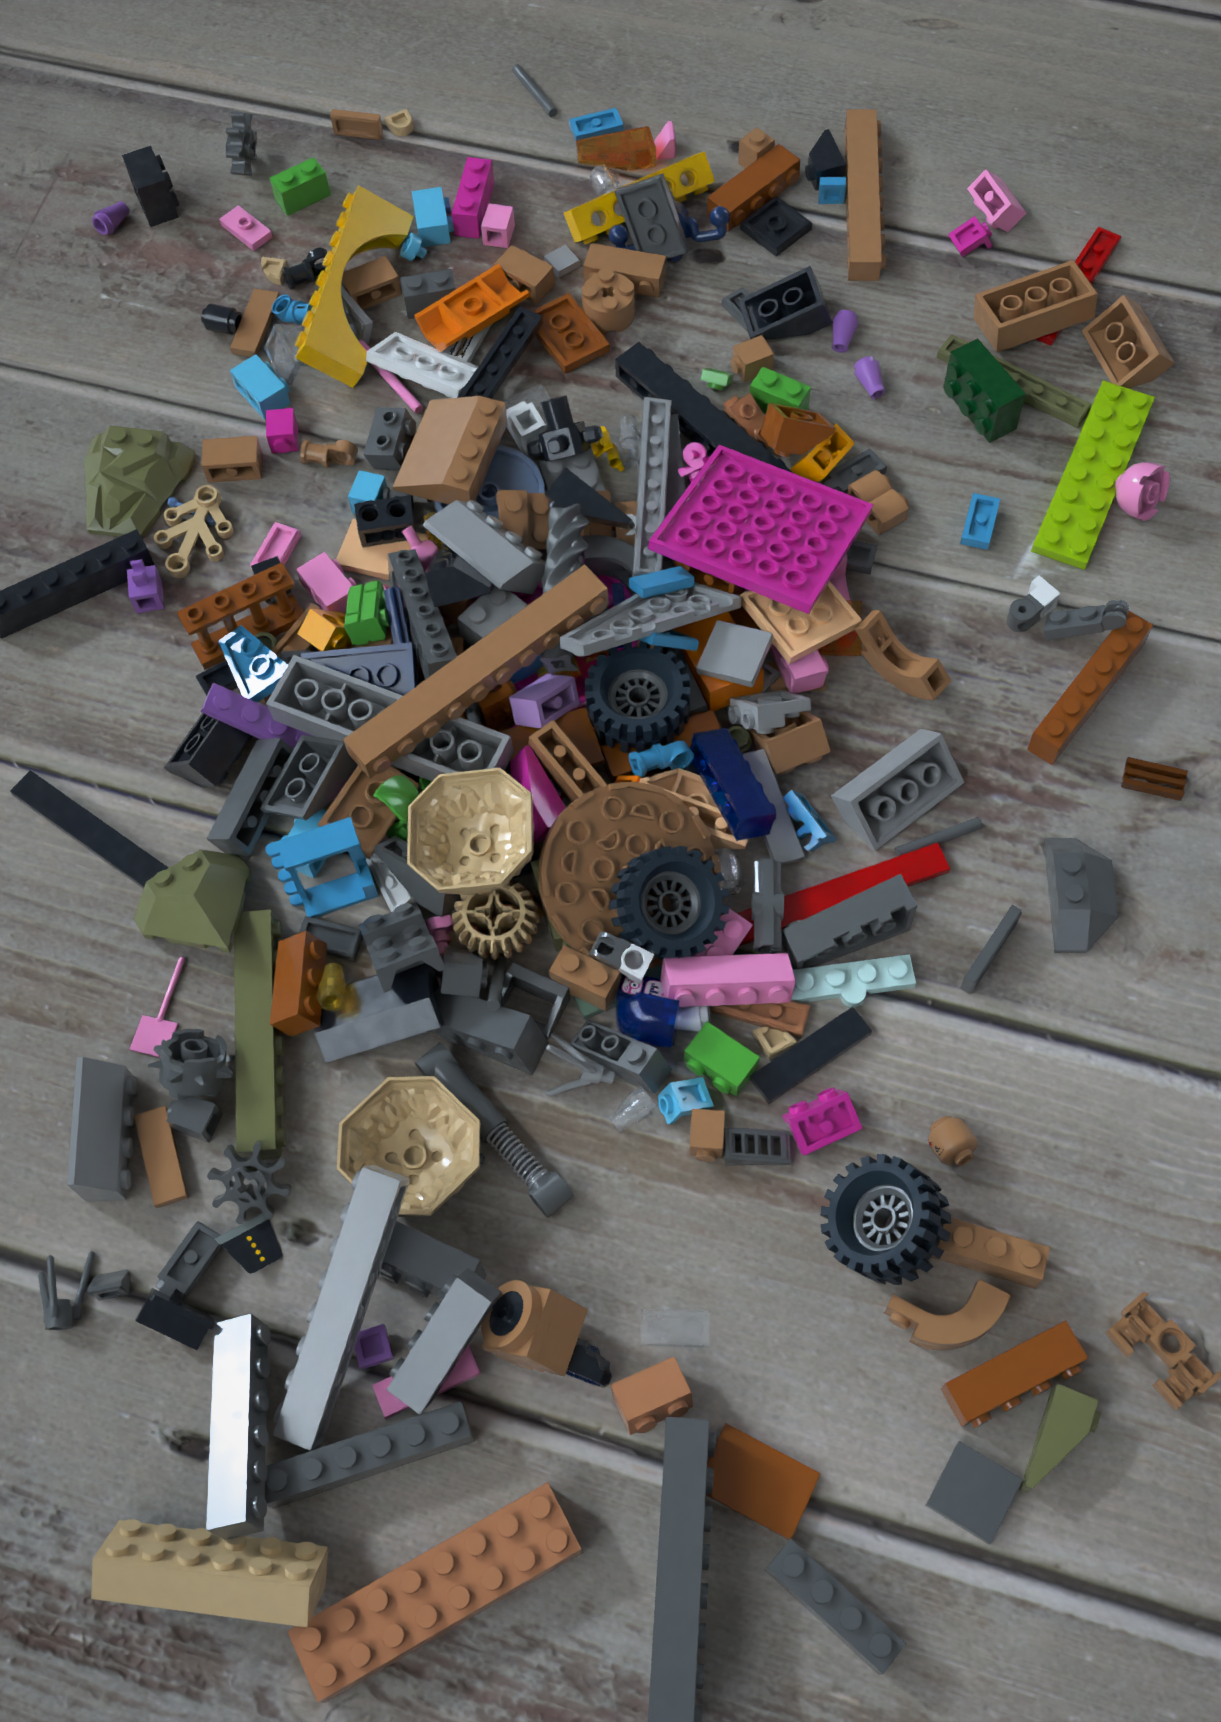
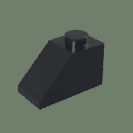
M829 129L824 130L810 151L808 165L805 166L806 178L812 182L815 191L819 190L820 177H845L846 163Z

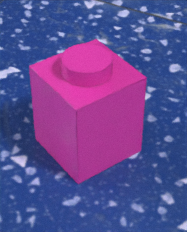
M293 408L266 410V438L271 453L298 451V423Z

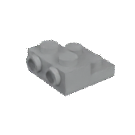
M784 690L730 698L728 717L732 724L739 723L745 729H756V733L760 734L772 733L774 728L785 726V717H798L800 712L811 710V698Z

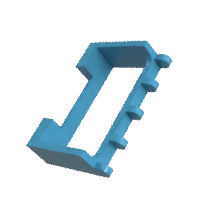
M351 817L270 843L265 848L267 855L273 857L271 860L273 867L277 870L281 869L278 872V878L281 882L286 883L284 891L287 895H290L289 901L291 905L295 907L304 905L307 917L316 918L379 897ZM346 851L349 852L356 868V873L308 889L304 888L296 868Z

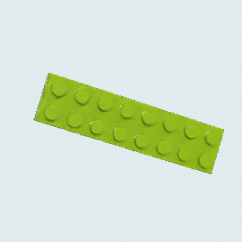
M1102 381L1033 543L1031 552L1085 570L1116 495V481L1127 468L1155 399L1154 396Z

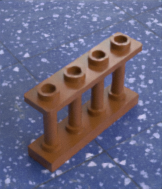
M283 563L270 567L177 612L188 635L197 634L199 638L190 644L204 670L226 660L218 641L240 625L252 635L267 632L275 637L289 630L304 613L294 595L287 597L286 590L293 588L294 582ZM274 596L276 597V603L261 609V602ZM249 608L251 615L235 621L234 615ZM223 621L225 627L209 634L208 627Z

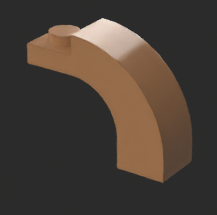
M872 610L855 628L864 644L861 650L863 656L884 679L901 691L920 699L934 701L951 682L939 659L919 656L907 649L897 639L881 611Z
M979 1279L966 1305L955 1313L948 1315L931 1314L893 1294L884 1314L890 1316L889 1321L897 1327L905 1330L908 1327L914 1329L909 1341L910 1343L932 1350H954L970 1345L983 1337L1000 1318L1011 1295Z

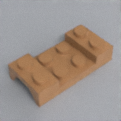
M498 490L496 494L499 520L503 523L502 528L516 533L522 538L521 543L526 547L530 546L537 551H547L548 518L550 512L548 504L550 501L545 496V493H527V490ZM597 491L611 502L610 491ZM590 522L581 531L580 535L612 537V526Z

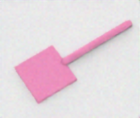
M180 957L158 1017L153 1018L142 1015L129 1049L130 1051L160 1057L153 1050L154 1047L161 1045L163 1039L167 1041L172 1038V1033L176 1031L178 1023L163 1019L184 965V957Z

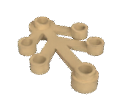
M211 485L200 486L196 490L193 500L176 508L166 509L164 518L166 523L172 527L167 530H159L154 535L157 547L167 549L172 545L173 539L186 534L179 552L169 555L165 562L166 568L172 577L184 578L189 573L190 564L188 560L199 535L206 546V553L211 561L217 562L224 557L221 544L215 541L205 523L208 513H210L216 523L215 529L220 538H230L234 530L231 522L225 519L219 508L222 502L219 490ZM196 511L193 518L182 522V516ZM177 515L175 518L169 519L170 516ZM228 527L226 531H220L222 528ZM161 538H167L165 541H159ZM219 550L218 553L211 554L212 551Z

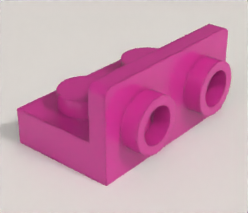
M835 1087L828 1088L817 1094L818 1099L809 1103L806 1101L795 1103L788 1108V1113L782 1115L784 1122L789 1124L802 1155L805 1156L863 1129L848 1092L840 1089L836 1090Z

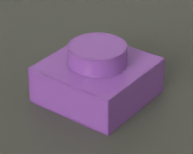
M385 1324L359 1332L354 1348L361 1370L394 1359Z

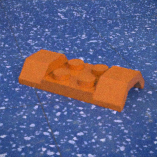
M497 264L414 316L424 337L439 352H442L464 337L467 339L471 338L509 314L511 308L530 297V292L527 289L523 292L518 291L508 281L502 267Z

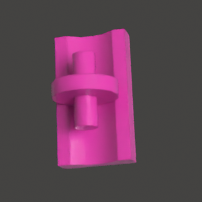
M693 442L685 447L683 458L689 466L678 469L680 476H689L691 482L694 480L710 458L707 457V450L704 445Z

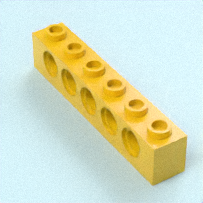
M704 151L629 184L663 173L669 191L674 196V200L683 202L687 200L685 195L693 192L695 196L709 190L707 185L715 182ZM682 174L687 176V186H684L681 182ZM615 190L563 212L574 242L583 241L584 245L599 239L597 234L606 231L608 235L613 226L625 222L623 214L618 216L614 210L616 202L618 203ZM594 212L600 217V224L598 226L592 221Z

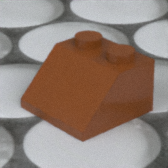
M769 403L760 435L768 442L767 445L775 450L774 453L790 457L791 454H804L833 435L836 428L821 413Z

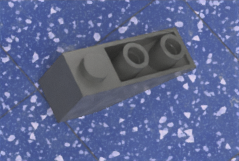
M588 1019L570 1043L579 1052L596 1063L603 1065L609 1071L615 1072V1075L626 1082L654 1095L672 1070L657 1048Z

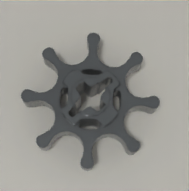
M231 112L232 128H226V134H228L226 157L232 158L231 174L251 176V160L257 159V131L251 129L252 114Z
M261 1140L255 1142L253 1155L248 1158L240 1157L236 1153L234 1146L228 1145L224 1155L230 1160L231 1168L227 1171L211 1168L207 1175L209 1180L222 1181L226 1187V1192L216 1196L213 1200V1207L218 1208L225 1201L235 1202L239 1207V1215L236 1219L238 1224L244 1222L246 1209L251 1206L261 1208L265 1218L271 1219L275 1209L269 1204L268 1196L272 1193L288 1196L291 1191L290 1184L277 1183L273 1177V1172L283 1168L287 1159L281 1156L274 1163L264 1162L260 1157V1150L263 1146ZM245 1178L248 1181L254 1179L256 1183L254 1186L251 1183L245 1185L243 1181Z

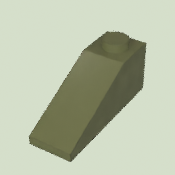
M1056 1384L1051 1389L1019 1490L1027 1493L1033 1489L1089 1434V1431L1095 1432L1101 1415L1100 1412L1096 1411L1099 1400L1060 1384Z

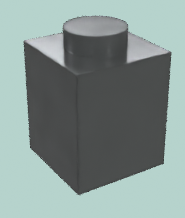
M188 1096L185 1099L172 1101L167 1111V1122L175 1131L209 1143L223 1113L216 1104L194 1096Z

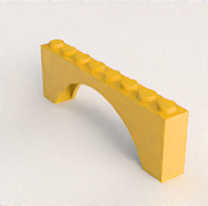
M358 185L353 194L349 192L342 206L346 210L341 212L337 220L336 226L339 227V230L334 232L329 243L333 247L332 251L329 250L323 261V265L326 266L325 271H321L316 281L319 289L314 291L310 299L309 305L312 306V310L306 313L302 322L305 330L300 332L295 346L298 347L296 359L352 388L363 376L367 364V351L354 335L343 309L341 283L344 268L348 261L363 252L381 248L398 249L407 237L414 217Z

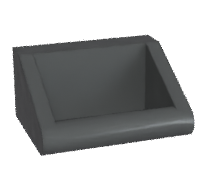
M512 962L504 979L500 1006L505 1007L515 987L554 1004L546 1025L534 1020L545 1038L549 1040L571 999L569 987Z

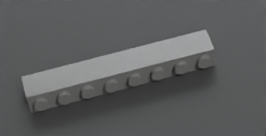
M376 1165L364 1166L355 1174L351 1189L354 1190L351 1202L346 1204L340 1218V1222L343 1223L340 1235L335 1237L330 1247L329 1256L332 1259L329 1268L322 1273L318 1283V1289L321 1290L318 1301L312 1305L307 1316V1322L310 1323L307 1334L301 1338L296 1349V1356L299 1357L296 1367L290 1371L285 1382V1389L288 1390L285 1400L280 1403L274 1415L273 1421L277 1423L273 1433L274 1436L310 1451L323 1443L410 1178Z

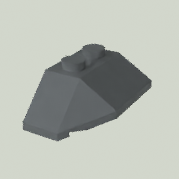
M1045 838L1044 849L1054 953H1086L1118 918L1112 860L1076 838Z

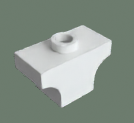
M522 401L506 410L508 422L506 427L521 452L528 458L533 459L535 457L529 455L527 445L539 439L538 434L545 431L546 424L532 402L526 404L525 401Z

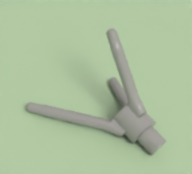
M556 1032L551 1034V1037L570 1054L552 1045H547L546 1049L581 1068V1073L578 1080L547 1090V1096L559 1094L579 1086L590 1085L591 1082L599 1084L600 1081L608 1084L613 1083L615 1072L605 1070L603 1065L596 1064L586 1058Z

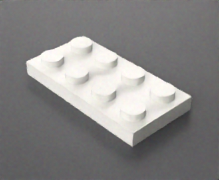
M394 332L369 349L366 355V361L376 365L378 368L389 370L398 374L401 378L410 379L425 388L436 390L448 398H457L478 368L474 364L443 351L439 352L431 346L397 332Z

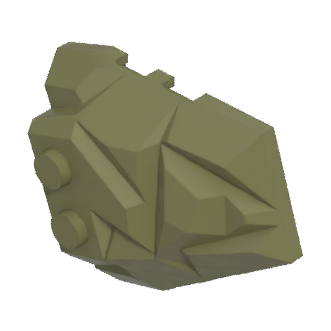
M110 425L104 433H99L93 437L84 459L88 532L90 534L120 537L137 529L143 538L161 515L159 509L166 499L168 500L170 497L175 496L173 490L179 482L185 483L189 478L196 457L195 451L181 442L170 441L168 434L163 431Z

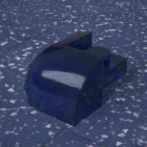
M636 992L635 998H625L619 995L615 1014L617 1030L621 1034L640 1042H648L656 1047L674 1046L677 1036L680 1001Z

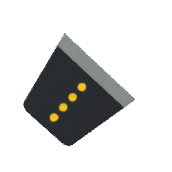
M264 1213L215 1238L249 1274L259 1271L279 1260L282 1256L270 1220L265 1218Z

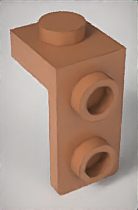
M751 393L746 394L740 399L735 395L723 403L725 406L723 411L727 413L730 419L734 418L738 426H742L755 441L762 443L766 448L769 447L767 445L768 442L760 435L765 415Z

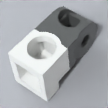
M1039 575L1031 582L1028 595L1023 599L1013 601L1010 605L1007 616L1008 627L1015 632H1025L1056 608L1060 592Z
M601 931L589 956L620 971L628 979L640 984L654 954L622 938L619 939Z

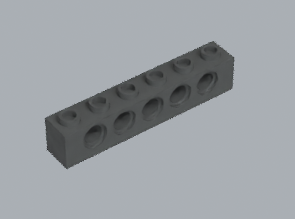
M416 549L387 553L389 581L391 587H399L401 589L410 639L412 643L416 644V655L426 680L455 659L457 655L438 606L434 607Z

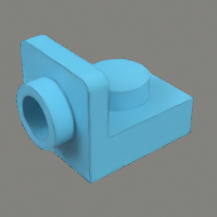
M703 1077L670 1082L658 1095V1106L667 1124H674L681 1116L692 1115V1109L711 1110L714 1107Z

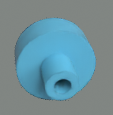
M411 232L402 245L400 256L408 261H412L415 256L423 259L427 249L421 247L422 238Z

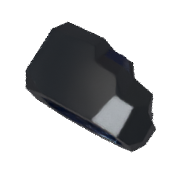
M578 1338L566 1375L598 1387H607L613 1377L610 1372V1362L600 1355L598 1347L592 1346L588 1341Z

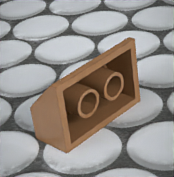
M1126 295L1121 296L1082 330L1084 337L1113 384L1132 388L1152 382L1175 364L1140 304Z

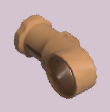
M306 439L301 446L300 460L302 464L309 462L323 464L325 468L331 467L332 463L350 466L355 463L358 448L354 443L347 440H338L335 444L319 445Z

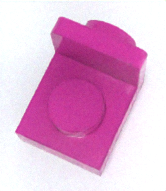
M976 216L948 234L962 257L983 243L988 249L992 247L989 239L992 236V232L985 222L980 224Z

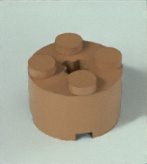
M609 268L601 269L598 274L590 277L582 287L583 311L601 334H607V331L616 330V333L624 331L632 324L635 313L634 284L624 275L613 272Z

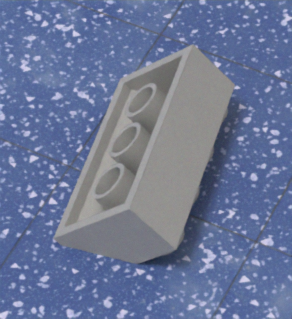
M455 500L425 520L423 526L499 589L533 594L545 573L546 562L541 559L542 554L530 546L526 547L521 543L522 538L519 535L502 528L503 523L499 519L491 515L487 516L482 512L484 507L473 500L468 502Z
M920 729L831 795L843 820L872 850L876 851L965 782L942 734Z
M77 1057L67 1186L86 1202L126 1200V1189H130L132 1181L131 1172L128 1169V1157L133 1155V1140L130 1138V1126L135 1124L132 1095H136L137 1092L136 1077L132 1075L125 1065Z

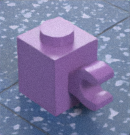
M142 559L130 561L132 569L127 570L128 593L136 613L164 609L163 585L156 566H145Z

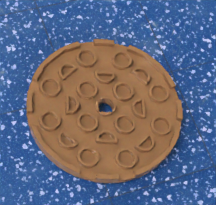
M639 782L612 783L591 790L578 797L559 814L552 824L543 843L539 859L538 882L544 909L554 929L572 949L590 957L589 953L599 932H606L620 939L618 934L624 930L621 925L614 927L611 918L618 917L617 909H609V901L616 900L617 894L610 892L612 885L621 881V879L616 877L619 871L628 868L629 866L626 863L633 858L639 857L640 854L671 846V848L684 846L688 847L687 852L693 850L701 852L703 854L700 858L701 861L710 859L715 864L711 869L713 874L721 872L718 854H715L710 840L711 834L698 814L695 815L683 804L682 799L671 792L650 784ZM682 892L680 894L681 898L685 897L684 893ZM664 896L662 906L664 910L669 912L671 901L667 896ZM647 902V907L651 906V902ZM648 911L651 916L653 914V911ZM652 958L648 968L662 965L663 960Z

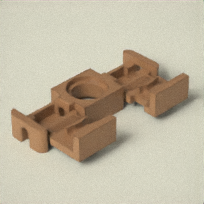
M1143 1292L1122 1310V1318L1107 1330L1105 1334L1126 1357L1135 1351L1132 1347L1138 1341L1142 1344L1146 1342L1161 1360L1171 1368L1167 1371L1170 1374L1164 1381L1158 1379L1152 1386L1174 1410H1177L1193 1394L1199 1396L1220 1379L1221 1373L1218 1371L1214 1375L1191 1351L1196 1345L1172 1319L1165 1322L1144 1300L1148 1293ZM1165 1334L1173 1335L1178 1339L1180 1347L1177 1353L1167 1352L1163 1348L1161 1340Z

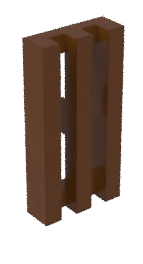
M1127 757L1121 787L1181 801L1184 796L1183 790L1186 785L1185 779L1188 770ZM1129 776L1144 779L1147 782L1129 779ZM1159 783H1161V784H1166V785H1170V786L1177 787V789H1173V788H1169V787H1164V786H1160V785H1156V784H1159Z

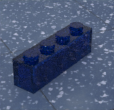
M727 728L694 733L690 746L694 753L692 763L736 841L770 835L773 823L776 820L775 806L770 803L764 793L762 784L755 778L749 762L744 759L739 750L737 741L731 737Z

